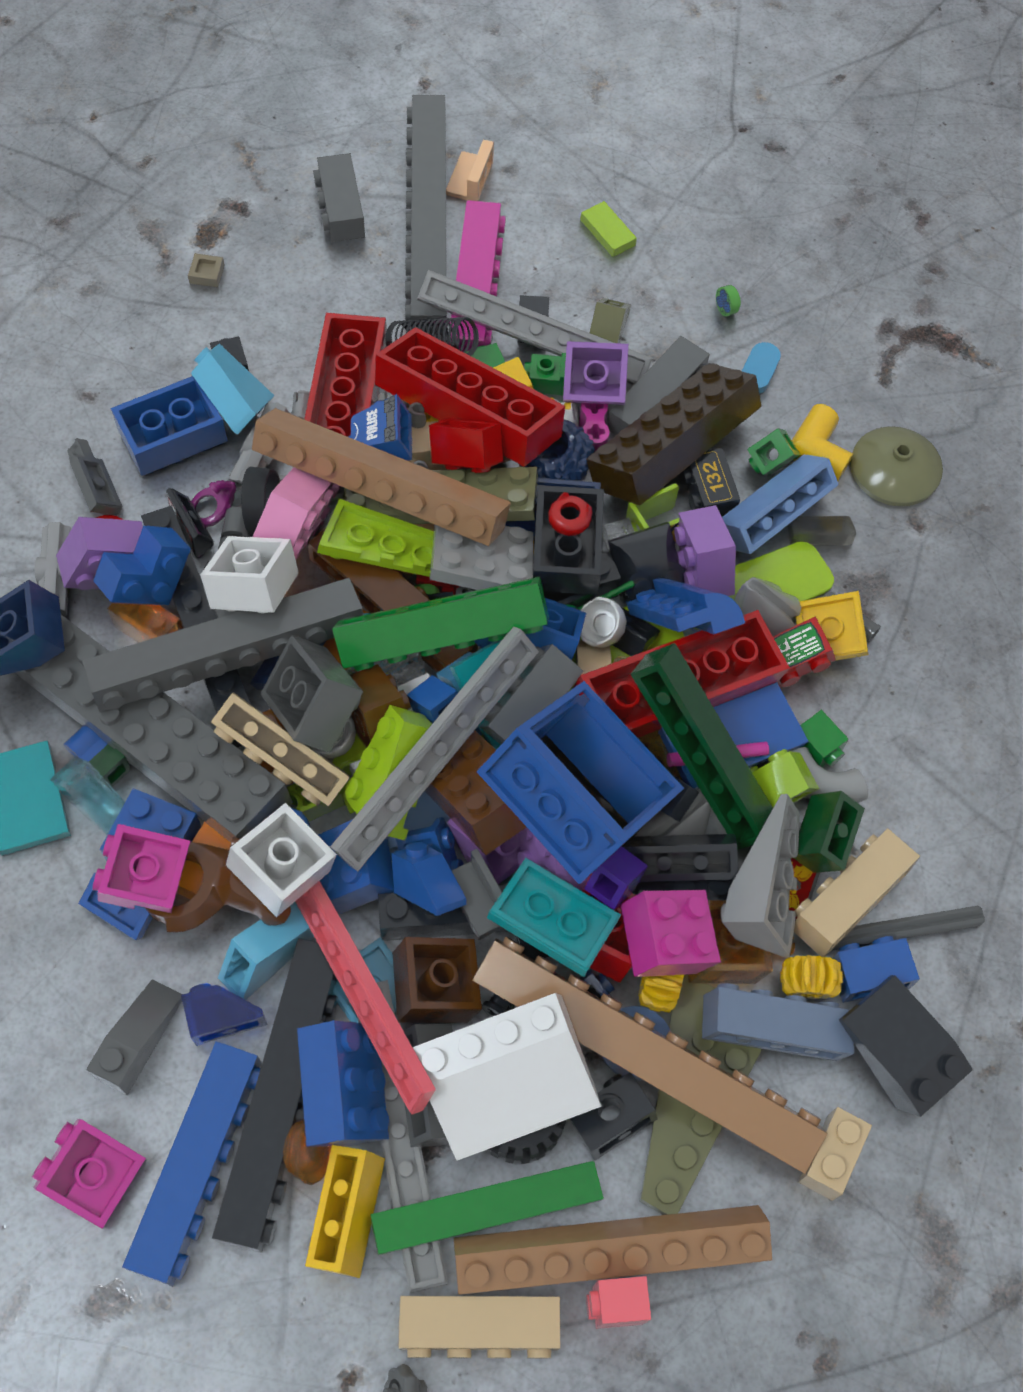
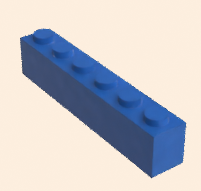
M217 1041L215 1042L122 1268L172 1287L176 1279L181 1280L184 1276L190 1260V1256L186 1255L191 1240H197L201 1234L205 1223V1217L201 1215L207 1200L212 1202L217 1194L220 1179L216 1177L222 1163L227 1164L233 1154L235 1141H232V1137L236 1127H242L246 1121L250 1107L246 1102L251 1090H255L262 1065L258 1055Z

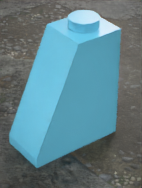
M220 344L212 350H209L207 347L204 348L194 359L198 365L191 372L192 376L232 431L237 435L261 412L268 401L270 402L275 396Z
M296 902L290 905L291 913L285 923L273 926L266 925L262 920H259L231 939L218 979L241 1003L247 1000L293 958L298 938L312 941L314 935Z

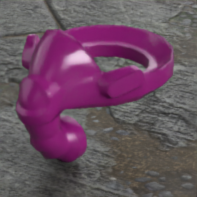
M224 480L211 482L209 484L210 487L198 492L191 500L196 509L197 504L204 497L211 496L216 498V511L209 517L201 518L205 527H211L219 523L225 517L226 510L232 507L237 488L234 482Z

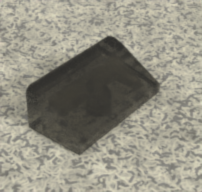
M798 516L788 524L790 545L796 542H807L811 545H852L856 537V529L850 516Z

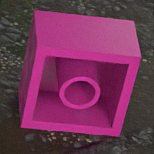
M706 890L643 891L621 904L634 977L697 974L721 962Z

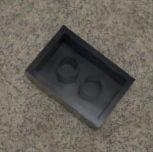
M538 485L533 578L540 576L543 592L598 595L602 562L604 489ZM563 492H567L569 496L573 495L583 499L592 507L593 514L589 527L580 534L570 536L560 534L552 528L549 522L548 512L550 507ZM571 506L563 508L560 512L568 520H573L580 514L576 508Z

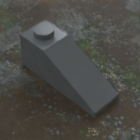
M152 979L106 1035L86 1070L96 1080L128 1095L185 996Z

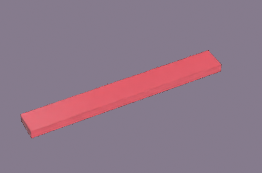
M318 881L295 902L411 1115L421 1112L436 1089L321 882Z

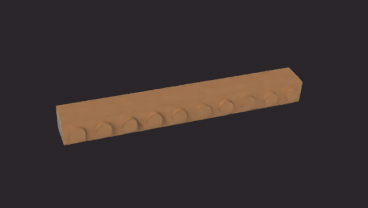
M505 937L502 942L495 938L472 981L517 1007L554 993L562 995L579 1043L806 1174L828 1134L819 1125L821 1119L802 1107L798 1113L785 1106L788 1101L785 1097L769 1088L766 1093L752 1087L755 1080L736 1069L732 1074L721 1069L719 1066L722 1061L708 1052L702 1050L699 1055L686 1048L689 1042L677 1034L669 1031L664 1036L653 1029L656 1023L638 1012L635 1013L634 1017L620 1010L623 1005L621 1002L603 993L601 998L587 991L590 985L572 974L566 979L555 972L558 967L557 965L539 955L536 960L522 953L525 947L513 939Z

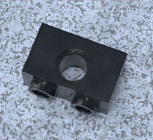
M630 1072L624 1076L621 1074L615 1075L604 1083V1089L597 1093L602 1107L570 1118L572 1125L594 1160H597L658 1119L655 1108ZM616 1106L620 1108V1114L616 1119L607 1121L601 1118L604 1108Z

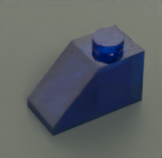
M199 984L190 988L189 993L181 995L190 1038L196 1046L268 1025L261 1008L219 985Z

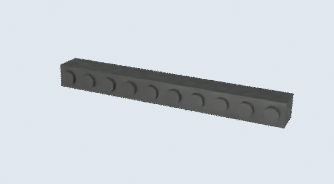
M412 95V107H407V124H412V127H407V145H412V148H406L407 166H412V169H406V187H412V191H406V209H411V213H406V231H411V235H406V253H411V258H405L406 276H411V281H405V298L411 299V304H405V320L447 318L446 311L420 302L417 298L428 270L446 276L445 95Z

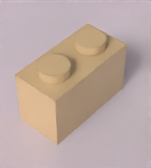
M836 1107L828 1114L822 1127L828 1134L806 1174H801L798 1183L831 1201L843 1195L872 1125Z

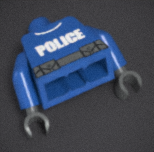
M397 394L383 401H376L369 408L353 415L351 418V435L348 437L410 461L412 460V427L423 428L426 425L424 407L421 403L416 402L411 404L409 408H406V405L403 404ZM422 460L413 462L428 469L427 464Z

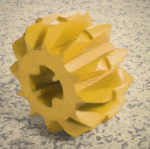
M820 955L788 957L782 963L780 971L782 992L787 995L803 996L811 999L834 998L841 992V984L843 983L841 963L831 957H821Z
M684 975L641 977L638 993L640 1005L656 1012L664 1011L669 1013L676 1007Z

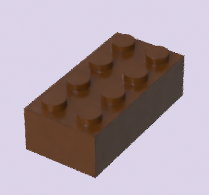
M474 730L426 788L425 792L468 838L487 855L527 827L477 773L479 768L490 758L496 749Z

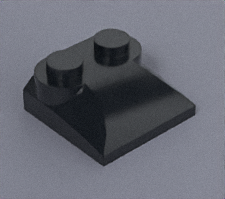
M668 522L608 540L610 553L621 576L620 586L629 581L634 582L632 588L619 594L620 600L623 603L637 599L636 594L640 592L655 590L654 579L665 578L681 583L685 582V570L679 564L672 531Z

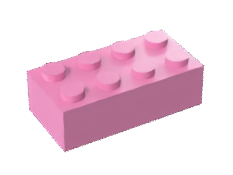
M293 467L271 492L253 537L290 539L295 559H297L303 547L306 548L311 537L315 536L320 525L324 524L331 510L328 506L332 498H335L341 486Z

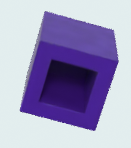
M621 846L592 873L584 889L606 906L615 910L635 890L648 865Z

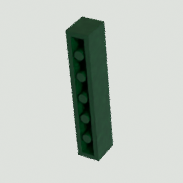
M673 643L646 654L631 673L632 678L725 832L736 835L737 850L752 846L773 810L772 805L677 645Z

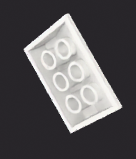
M557 993L413 1047L436 1089L430 1099V1103L456 1161L602 1107L563 997Z

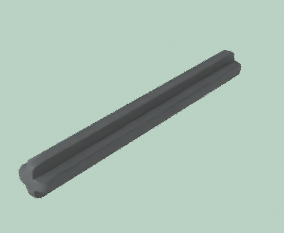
M971 906L857 925L831 951L838 950L840 947L852 943H859L860 946L869 945L874 940L885 936H893L894 940L977 927L985 922V917L980 906Z

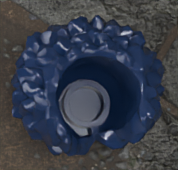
M564 420L562 437L525 467H537L538 478L573 481L585 480L589 470L586 459L595 451L594 441L589 439L588 434L584 433L582 427L576 426L571 421Z

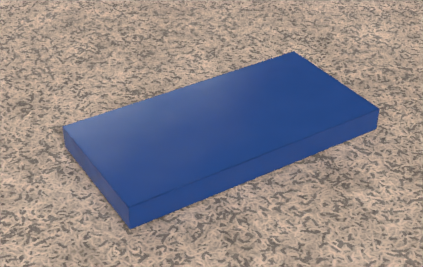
M777 682L713 707L735 745L765 741L768 743V755L744 758L749 768L768 761V758L778 751L786 749L789 752L809 742ZM661 727L658 733L668 753L677 752L663 727ZM686 765L676 766L683 782L695 790L699 789Z

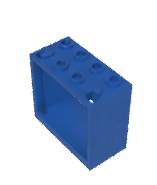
M585 681L517 727L477 771L482 779L578 884L582 883L684 789ZM547 735L625 819L628 824L623 829L540 740Z

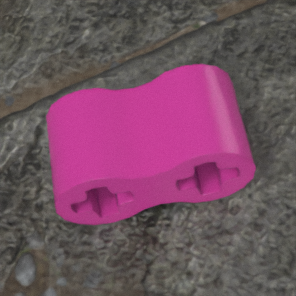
M581 403L579 427H582L584 433L588 434L589 439L594 441V452H596L600 446L606 444L609 440L610 431L606 425L608 404Z

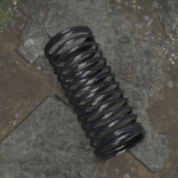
M469 317L394 321L387 328L385 344L387 347L392 343L393 329L397 324L395 341L397 340L398 329L401 325L400 337H402L404 328L407 333L410 331V326L412 329L415 326L420 329V326H422V331L428 334L430 331V335L433 337L435 333L436 338L439 340L441 332V341L447 344L450 343L452 347L462 351L465 343V332L461 324L463 322L468 332V343L464 353L472 356L478 347L479 333L474 321ZM466 321L472 326L474 334L472 348L468 353L466 352L469 348L471 334ZM459 325L462 329L463 340L460 349L458 347L460 341V334L458 329Z

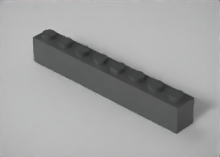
M346 578L285 597L281 600L274 613L236 612L82 660L97 708L99 712L108 709L120 708L124 704L143 698H152L168 690L183 688L209 677H218L225 672L244 666H253L260 661L280 656L291 634L319 645L326 640L334 638L332 628L338 621L362 616L363 608L350 578Z

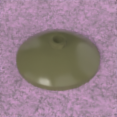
M887 426L874 429L858 440L852 452L853 457L850 467L855 482L868 496L887 505L911 506L921 503L936 491L942 479L943 465L937 449L924 436L907 428Z

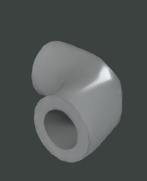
M801 747L792 750V752L801 753L819 787L817 791L806 796L810 799L811 795L843 791L857 803L868 799L867 784L858 769L853 768L842 772L828 771L816 763L808 748Z

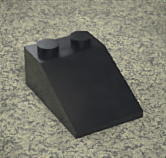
M890 975L839 1019L896 1109L921 1117L973 1070L955 1040L895 975Z

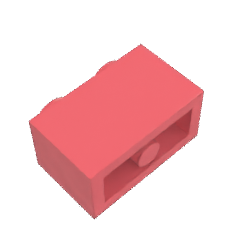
M647 1276L598 1280L593 1285L592 1291H589V1294L586 1295L588 1319H595L596 1329L643 1325L651 1320Z

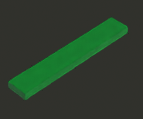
M590 1161L373 1213L370 1215L379 1256L602 1201L604 1197L595 1162Z

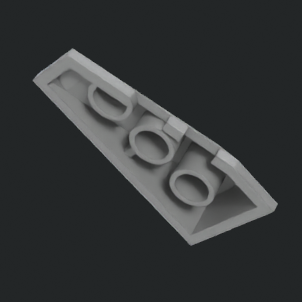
M781 794L733 880L728 890L726 903L721 908L722 923L736 940L782 957H790L795 928L796 912L789 911L790 890H797V878L794 877L791 858H795L798 855L800 817L798 809L788 794Z

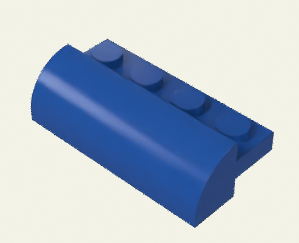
M665 578L653 580L655 590L640 592L636 594L637 599L626 602L630 615L677 632L694 627L716 634L745 624L741 608L729 596Z

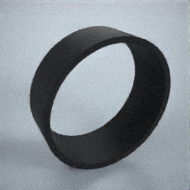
M250 466L245 471L241 488V508L245 528L251 537H253L271 492L281 482L278 473L274 469Z

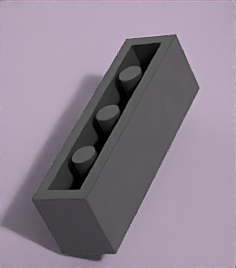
M680 335L626 393L625 405L616 404L610 410L607 425L609 431L614 435L619 434L622 429L637 420L641 414L650 410L663 397L669 395L684 381L691 378L703 366L707 365L710 354Z

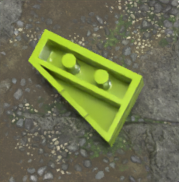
M389 705L384 717L380 719L377 725V730L369 746L363 751L361 761L355 773L348 780L343 796L356 814L359 813L432 725L425 715ZM417 801L412 805V807L416 808ZM408 812L389 833L388 837L406 840L409 830L403 827Z

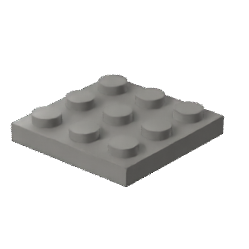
M435 525L430 580L480 590L533 578V532L526 531L521 527L505 526L504 531L490 546H487Z

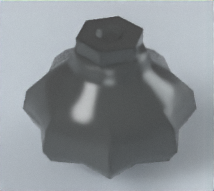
M402 1364L397 1368L389 1370L388 1380L384 1385L383 1392H427V1385L424 1380L417 1379L408 1365Z

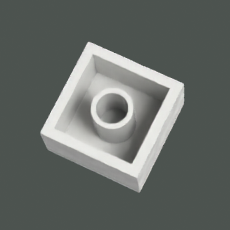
M227 536L200 575L210 609L274 613L299 572L290 539Z
M285 803L230 847L226 866L277 917L330 872L337 854Z

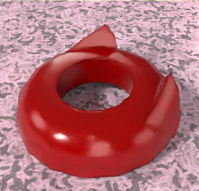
M563 492L552 503L548 512L552 528L566 536L584 532L589 527L593 514L592 507L579 497L569 496L567 492ZM571 506L576 508L580 514L577 518L568 520L561 515V510Z

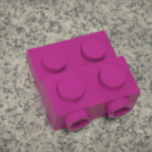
M118 824L115 835L108 834L105 842L103 856L108 857L105 869H97L92 890L98 891V901L135 909V905L171 913L188 854L190 840Z
M77 1118L74 1124L67 1121L54 1141L60 1146L52 1159L45 1156L35 1169L32 1178L37 1180L33 1188L103 1229L146 1158L84 1120Z

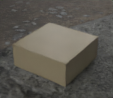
M195 253L188 273L189 283L218 288L225 266L223 257Z

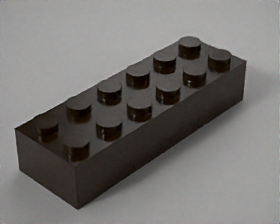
M715 363L703 366L700 371L684 381L669 395L663 397L659 403L641 414L637 420L622 429L619 434L606 444L600 446L596 452L586 459L592 482L601 483L600 489H604L605 494L639 506L642 505L762 407L756 375L719 366Z

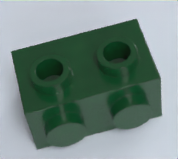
M843 791L811 795L799 830L798 855L794 859L813 873L844 871L865 808Z

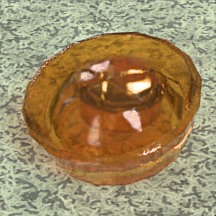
M304 1119L296 1122L289 1130L285 1139L283 1157L286 1170L292 1176L305 1184L313 1185L321 1181L326 1174L332 1146L306 1147Z

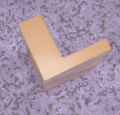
M483 139L478 154L461 152L446 188L447 196L479 201L493 165L494 142Z

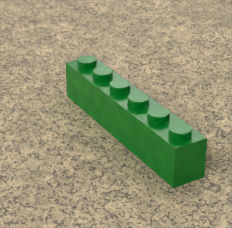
M539 576L340 620L332 630L342 667H354L355 671L368 669L374 666V662L387 659V663L401 662L408 658V654L420 652L421 656H429L439 653L441 647L454 645L455 649H462L474 645V640L487 637L490 642L503 640L513 627L521 629L525 634L536 633L543 630V625L548 624L549 614Z

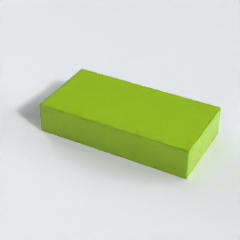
M605 201L581 212V222L612 257L636 246L637 237Z

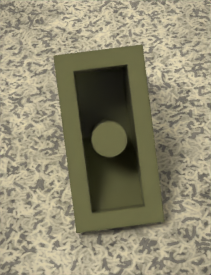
M607 298L597 301L589 333L613 343H619L631 304Z

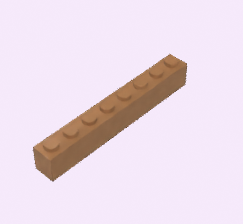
M277 408L257 419L255 423L252 450L487 546H490L504 531L511 502Z
M759 1205L453 1238L458 1295L772 1260L770 1221Z

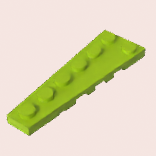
M339 499L320 540L317 553L328 555L335 559H347L430 577L434 531Z

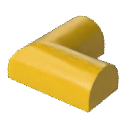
M816 404L806 416L792 441L801 456L806 454L829 458L837 481H839L851 462L853 453L828 441L838 425L839 417L831 407L824 404Z

